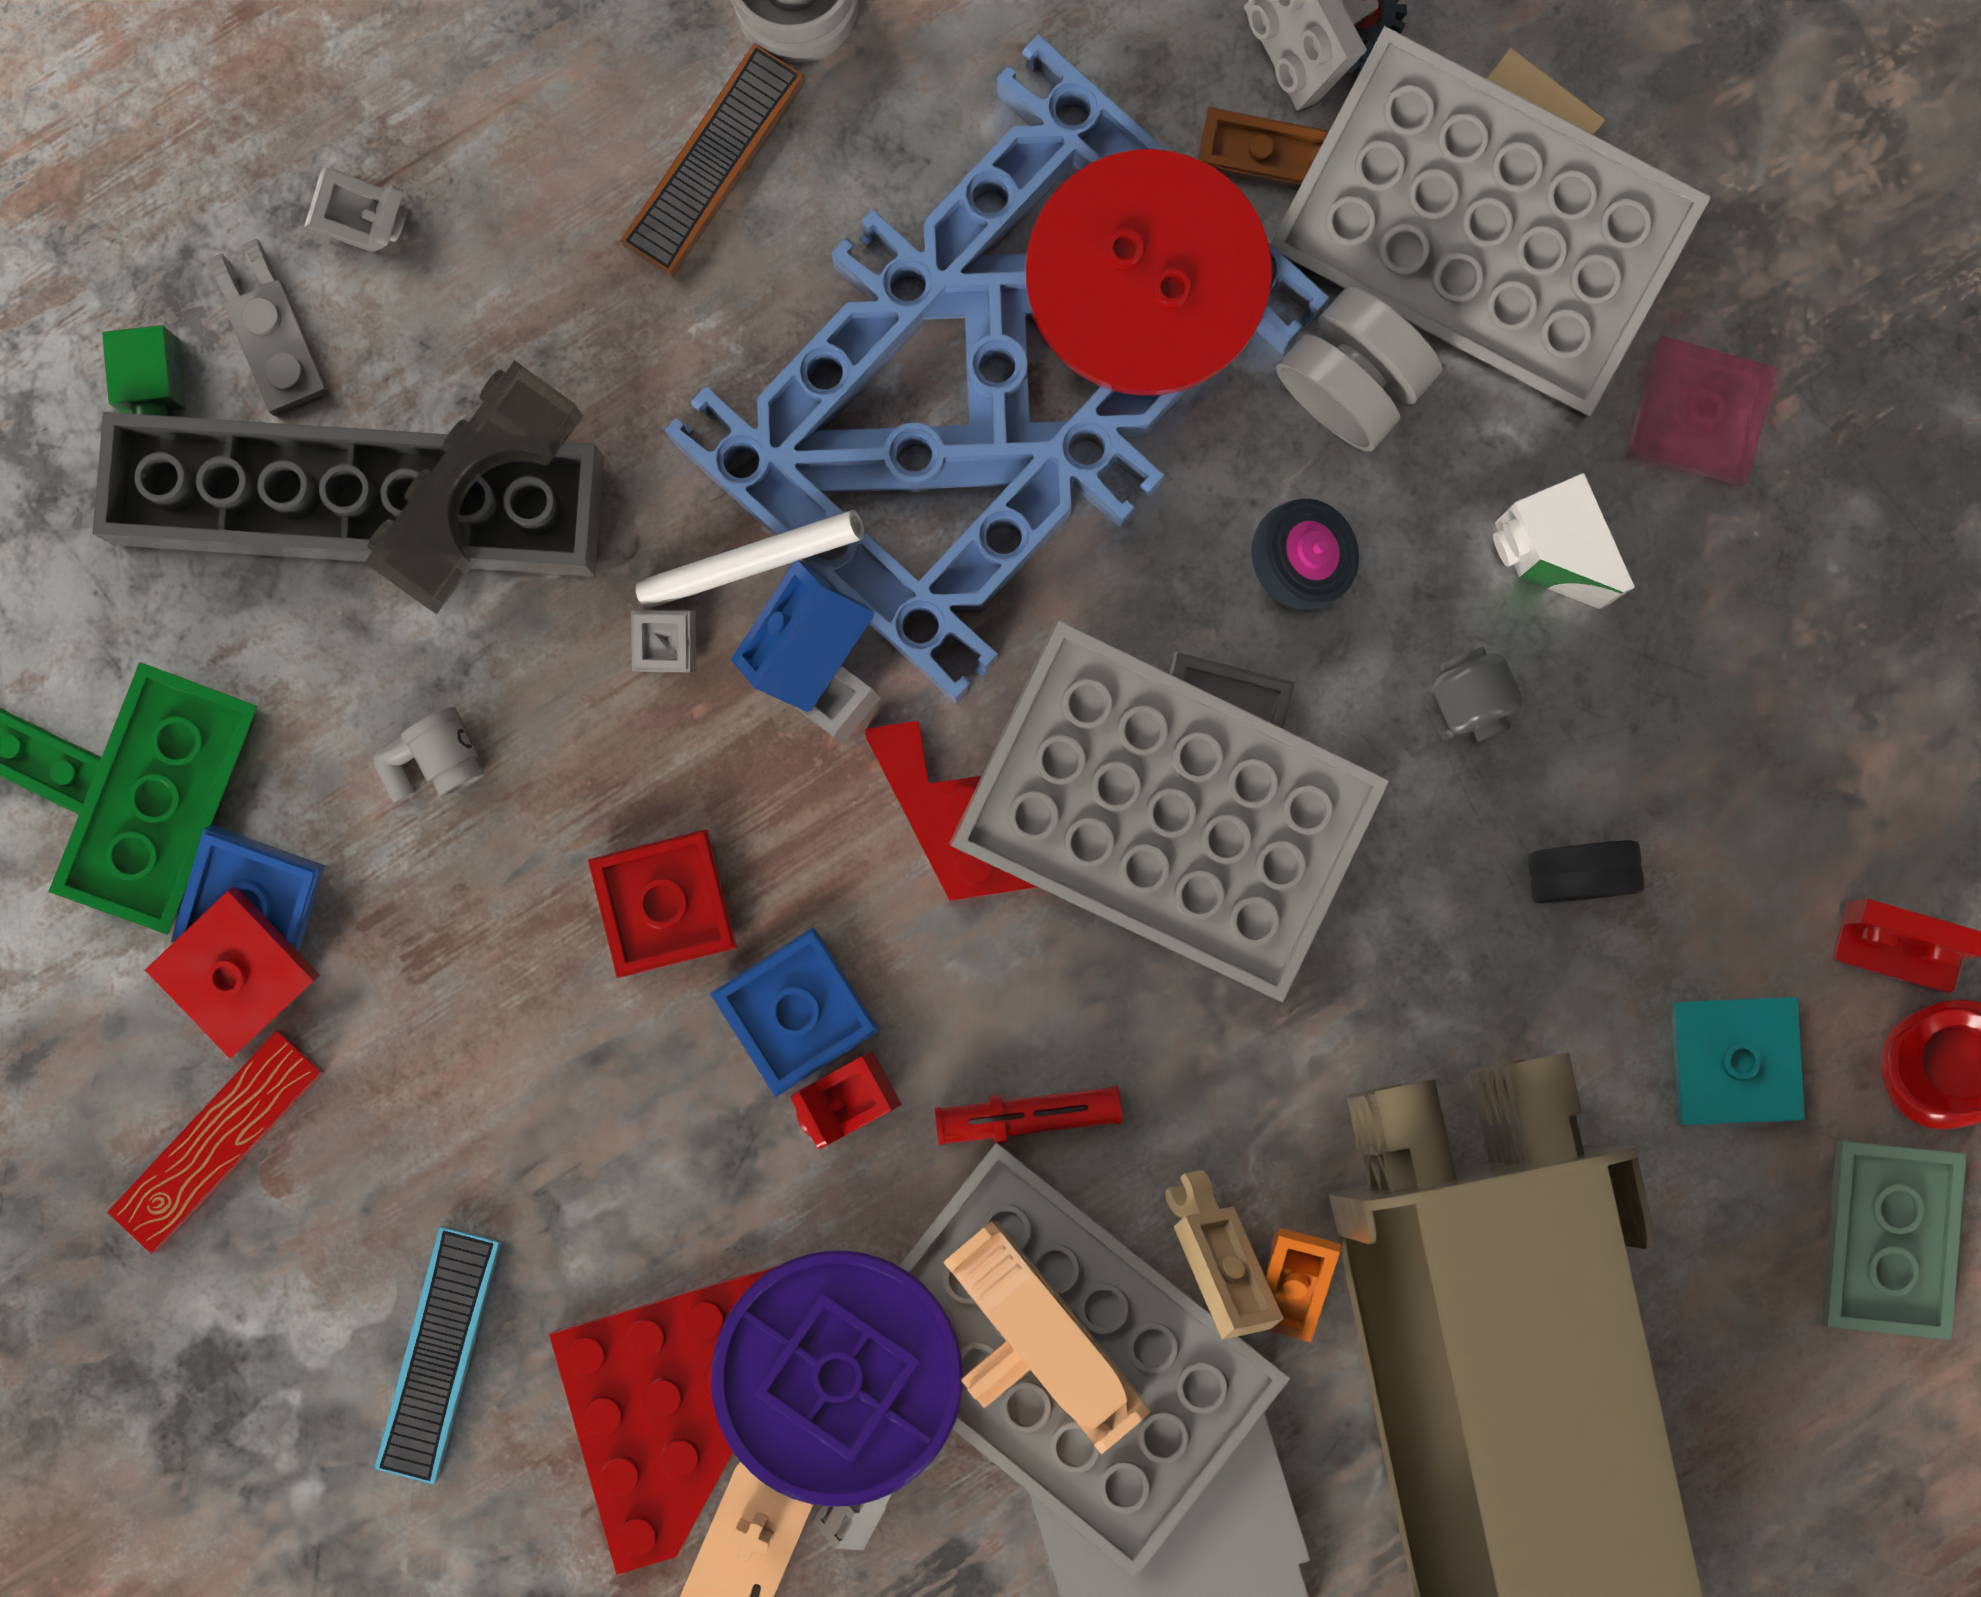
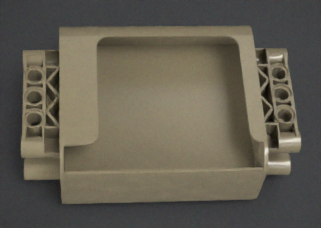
M1569 1052L1469 1070L1488 1160L1455 1167L1453 1165L1435 1079L1406 1085L1397 1084L1346 1095L1357 1149L1363 1155L1369 1184L1330 1193L1329 1198L1338 1241L1341 1244V1256L1413 1597H1703L1626 1251V1246L1639 1249L1651 1248L1654 1241L1652 1221L1635 1146L1582 1145L1576 1117L1577 1114L1582 1113Z

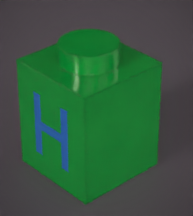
M163 325L102 332L108 403L121 413L167 416V411L186 409L180 343L177 336Z

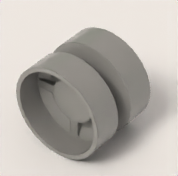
M732 0L739 26L747 40L752 45L753 43L782 62L793 64L814 62L836 51L852 33L858 18L860 0Z
M1348 286L1318 318L1319 327L1327 341L1314 335H1303L1277 364L1276 371L1280 380L1293 397L1320 423L1354 447L1371 452L1400 421L1399 411L1390 397L1406 404H1414L1442 373V364L1428 342L1404 317L1372 294L1360 288Z

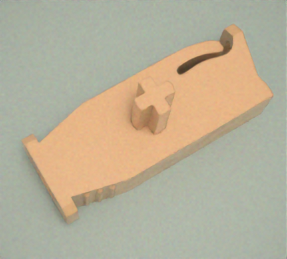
M998 1221L988 1223L943 1262L1006 1340L961 1378L969 1393L975 1400H978L983 1408L988 1407L1031 1370L1061 1408L1077 1422L1101 1454L1151 1413L1145 1403L1146 1399Z
M739 1461L680 1597H751L755 1584L761 1586V1592L758 1597H774L813 1505L794 1500L775 1491L755 1477Z

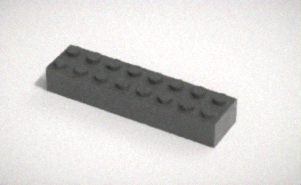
M103 412L92 534L114 546L595 577L604 456L597 446L592 443Z

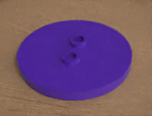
M853 1251L816 1252L797 1257L772 1269L758 1279L734 1305L725 1320L714 1350L711 1372L712 1398L717 1420L730 1448L740 1462L765 1485L794 1500L812 1505L827 1507L853 1506L878 1500L903 1488L918 1477L939 1454L951 1434L959 1412L963 1382L961 1381L963 1377V1364L958 1339L945 1310L927 1287L912 1274L894 1263L865 1253Z

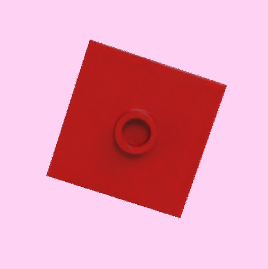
M705 829L588 859L617 978L620 979L738 948L709 830Z
M236 886L228 890L145 969L151 978L229 1059L243 1049L321 976Z

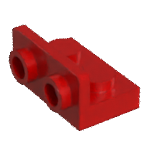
M1869 898L1847 901L1833 952V959L1843 964L1943 993H1951L1955 989L1962 960L1981 958V931Z

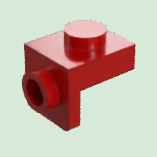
M873 1051L791 1094V1101L796 1108L798 1123L802 1130L812 1138L818 1149L830 1145L902 1105Z

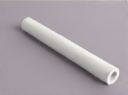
M851 510L639 580L636 583L637 598L643 608L651 609L862 540L864 538L862 520L855 510Z

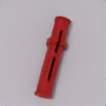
M1113 1085L1110 1088L1059 1092L1002 1100L1001 1094L989 1095V1102L944 1108L940 1106L934 1107L939 1146H944L948 1143L994 1139V1144L1007 1143V1137L1064 1131L1113 1123L1116 1125L1122 1124V1109L1118 1085ZM1086 1107L1087 1111L1038 1117L1033 1114L1036 1112ZM1019 1114L1023 1116L1022 1119L1002 1120L980 1124L969 1123V1121L978 1119L997 1118Z

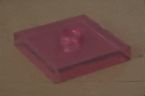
M1661 335L1656 341L1626 455L1743 487L1748 483L1778 368Z

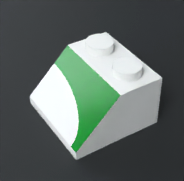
M1584 473L1515 502L1495 522L1498 532L1493 534V540L1497 552L1505 566L1514 565L1519 578L1597 609L1610 605L1635 587Z

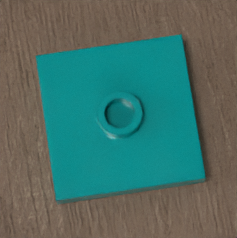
M1798 997L1670 1002L1677 1125L1805 1120Z

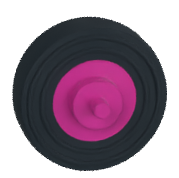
M1316 499L1288 501L1270 511L1261 520L1253 535L1251 556L1256 576L1267 593L1285 606L1300 610L1323 607L1340 598L1355 580L1359 567V549L1355 534L1343 515L1327 503Z

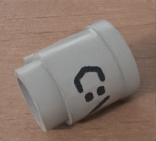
M456 707L446 708L413 724L402 732L401 738L382 748L374 755V768L394 804L400 803L416 793L401 766L415 758L427 783L434 784L440 797L458 792L484 776L477 762L480 755L463 726Z

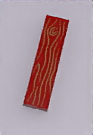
M276 1030L115 1202L107 1213L150 1254L157 1253L325 1071L282 1030Z

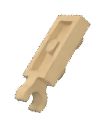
M1204 1170L1184 1173L1181 1176L1183 1185L1168 1188L1165 1191V1196L1171 1211L1176 1216L1182 1217L1174 1226V1229L1221 1339L1224 1340L1273 1328L1283 1319V1316L1235 1207L1219 1209L1213 1194L1212 1183Z

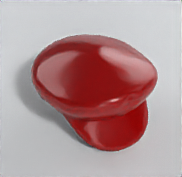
M1954 999L1930 1005L1899 1021L1887 1035L1880 1056V1074L1885 1082L1884 1086L1888 1090L1889 1099L1909 1120L1931 1129H1954L1981 1123V1002L1968 999Z

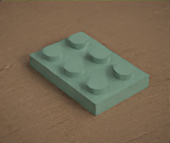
M1836 1140L1821 1325L1830 1328L1952 1340L1966 1153Z

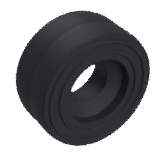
M1638 841L1599 842L1543 849L1529 853L1528 867L1534 903L1546 904L1636 894L1644 891L1645 883Z

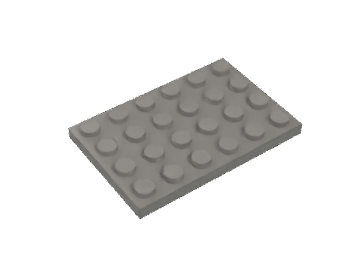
M1384 26L1270 244L1285 258L1344 289L1352 286L1372 294L1394 309L1409 323L1578 412L1591 417L1711 197Z
M1056 620L949 844L1283 1003L1389 780Z
M995 1143L899 1267L922 1282L945 1310L958 1339L964 1377L1006 1340L943 1262L988 1223L998 1221L1146 1399L1145 1403L1151 1413L1103 1454L1097 1450L1087 1434L1061 1408L1031 1370L986 1408H983L978 1400L973 1398L963 1383L961 1404L953 1426L955 1432L1135 1579L1291 1378L1241 1337L1237 1336L1222 1340L1211 1313L1004 1147Z

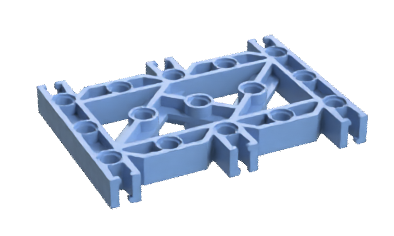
M1039 34L1024 48L1022 55L1026 57L1027 67L1033 72L1038 68L1055 86L1048 97L1044 99L1039 98L1016 80V72L1009 65L997 77V96L1030 126H1013L924 220L925 250L923 252H919L873 209L861 221L863 235L859 240L867 247L876 240L893 258L886 265L881 274H874L853 258L851 251L855 244L848 238H845L833 250L831 255L834 268L870 301L847 302L757 397V429L750 427L707 386L691 401V405L698 412H703L707 417L713 414L730 432L728 436L720 441L716 449L710 452L690 438L693 429L686 423L682 424L677 418L664 429L670 441L773 536L844 513L823 493L903 490L905 492L920 493L934 488L1007 486L919 581L865 531L864 538L850 543L846 553L837 560H824L818 555L800 560L814 567L835 590L867 605L874 612V617L869 625L956 705L968 694V687L972 682L963 675L955 683L933 660V657L942 651L949 640H955L978 658V666L974 670L983 677L998 661V654L954 613L982 612L1070 518L1071 513L1070 487L1076 488L1121 529L1136 513V510L1127 500L1122 504L1099 479L1106 475L1112 465H1118L1142 483L1140 485L1142 492L1150 498L1161 486L1164 474L1124 438L1146 437L1189 391V389L1170 394L1142 396L1125 394L1101 386L1069 421L1030 422L1026 316L1033 315L1026 289L1027 253L990 254L1073 165L1080 170L1096 160L1119 152L1137 149L1166 150ZM1076 105L1083 108L1089 117L1082 124L1072 126L1061 122L1056 114L1064 106ZM987 191L998 192L1007 200L1005 207L995 213L981 211L974 202L980 194ZM1269 243L1272 276L1268 300L1274 291L1282 292L1306 311L1301 321L1309 327L1322 314L1330 297ZM910 277L921 281L925 286V290L916 300L903 301L892 293L893 287L901 279ZM1266 305L1256 331L1283 355L1294 344L1303 325L1295 319L1287 326ZM965 318L969 425L927 426L912 422L900 425L898 428L825 430L928 320ZM1003 358L1013 366L1014 373L1008 380L995 383L985 379L980 369L989 359ZM825 364L834 365L843 372L842 379L835 387L824 390L818 389L811 384L810 377L816 368ZM1079 439H1092L1101 446L1103 456L1094 464H1080L1070 455L1069 448ZM920 445L929 450L932 454V459L923 470L916 472L908 471L898 463V457L902 450L908 446ZM746 451L757 455L760 459L759 466L751 476L736 478L728 473V463L737 453ZM1008 526L1018 532L1021 537V543L1016 550L1011 553L1001 554L989 547L986 541L987 536L996 527ZM917 614H927L938 623V632L929 642L915 643L904 634V627L908 619Z

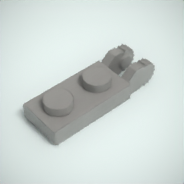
M254 239L244 244L246 249L245 255L262 287L242 294L236 280V272L224 254L221 253L211 257L209 261L218 285L227 300L223 304L268 412L276 416L328 394L329 390L285 285L279 279L277 280L264 248L258 239Z

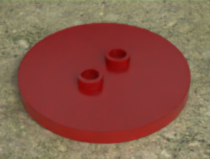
M1137 149L1112 154L1088 164L1069 177L1052 194L1040 212L1030 236L1026 257L1028 302L1040 333L1054 353L1073 371L1099 386L1125 394L1142 396L1170 394L1192 388L1209 380L1229 366L1251 341L1260 324L1267 305L1272 276L1271 255L1264 227L1257 212L1243 192L1228 177L1203 161L1185 154L1158 149Z

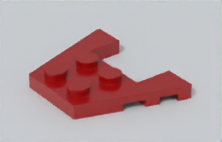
M919 720L865 729L866 739L949 901L1039 888L949 844L981 776L929 783Z

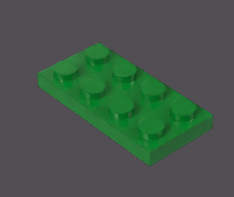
M139 662L48 892L168 935L186 891L203 829L212 825L258 706Z

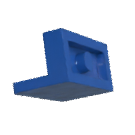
M797 560L792 564L730 660L755 689L809 712L813 709L874 617V612L867 605L835 590L814 567Z

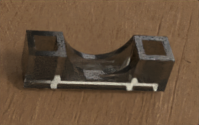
M515 360L506 372L499 369L489 378L480 393L479 399L483 403L469 422L462 419L451 429L442 445V449L446 453L432 472L425 469L413 480L405 494V500L408 501V504L394 522L388 519L380 525L367 546L371 553L364 563L436 615L473 566L462 545L459 534L460 508L469 488L488 470L505 463L523 461L547 466L584 417L575 403Z

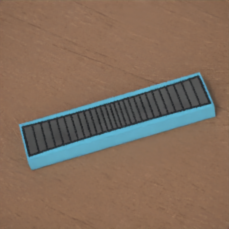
M447 1226L439 1227L374 1469L433 1485L438 1482L500 1252L501 1240Z

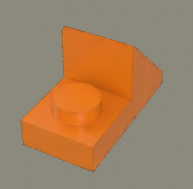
M1279 1228L1274 1232L1265 1278L1283 1319L1267 1331L1312 1342L1339 1258L1340 1243Z

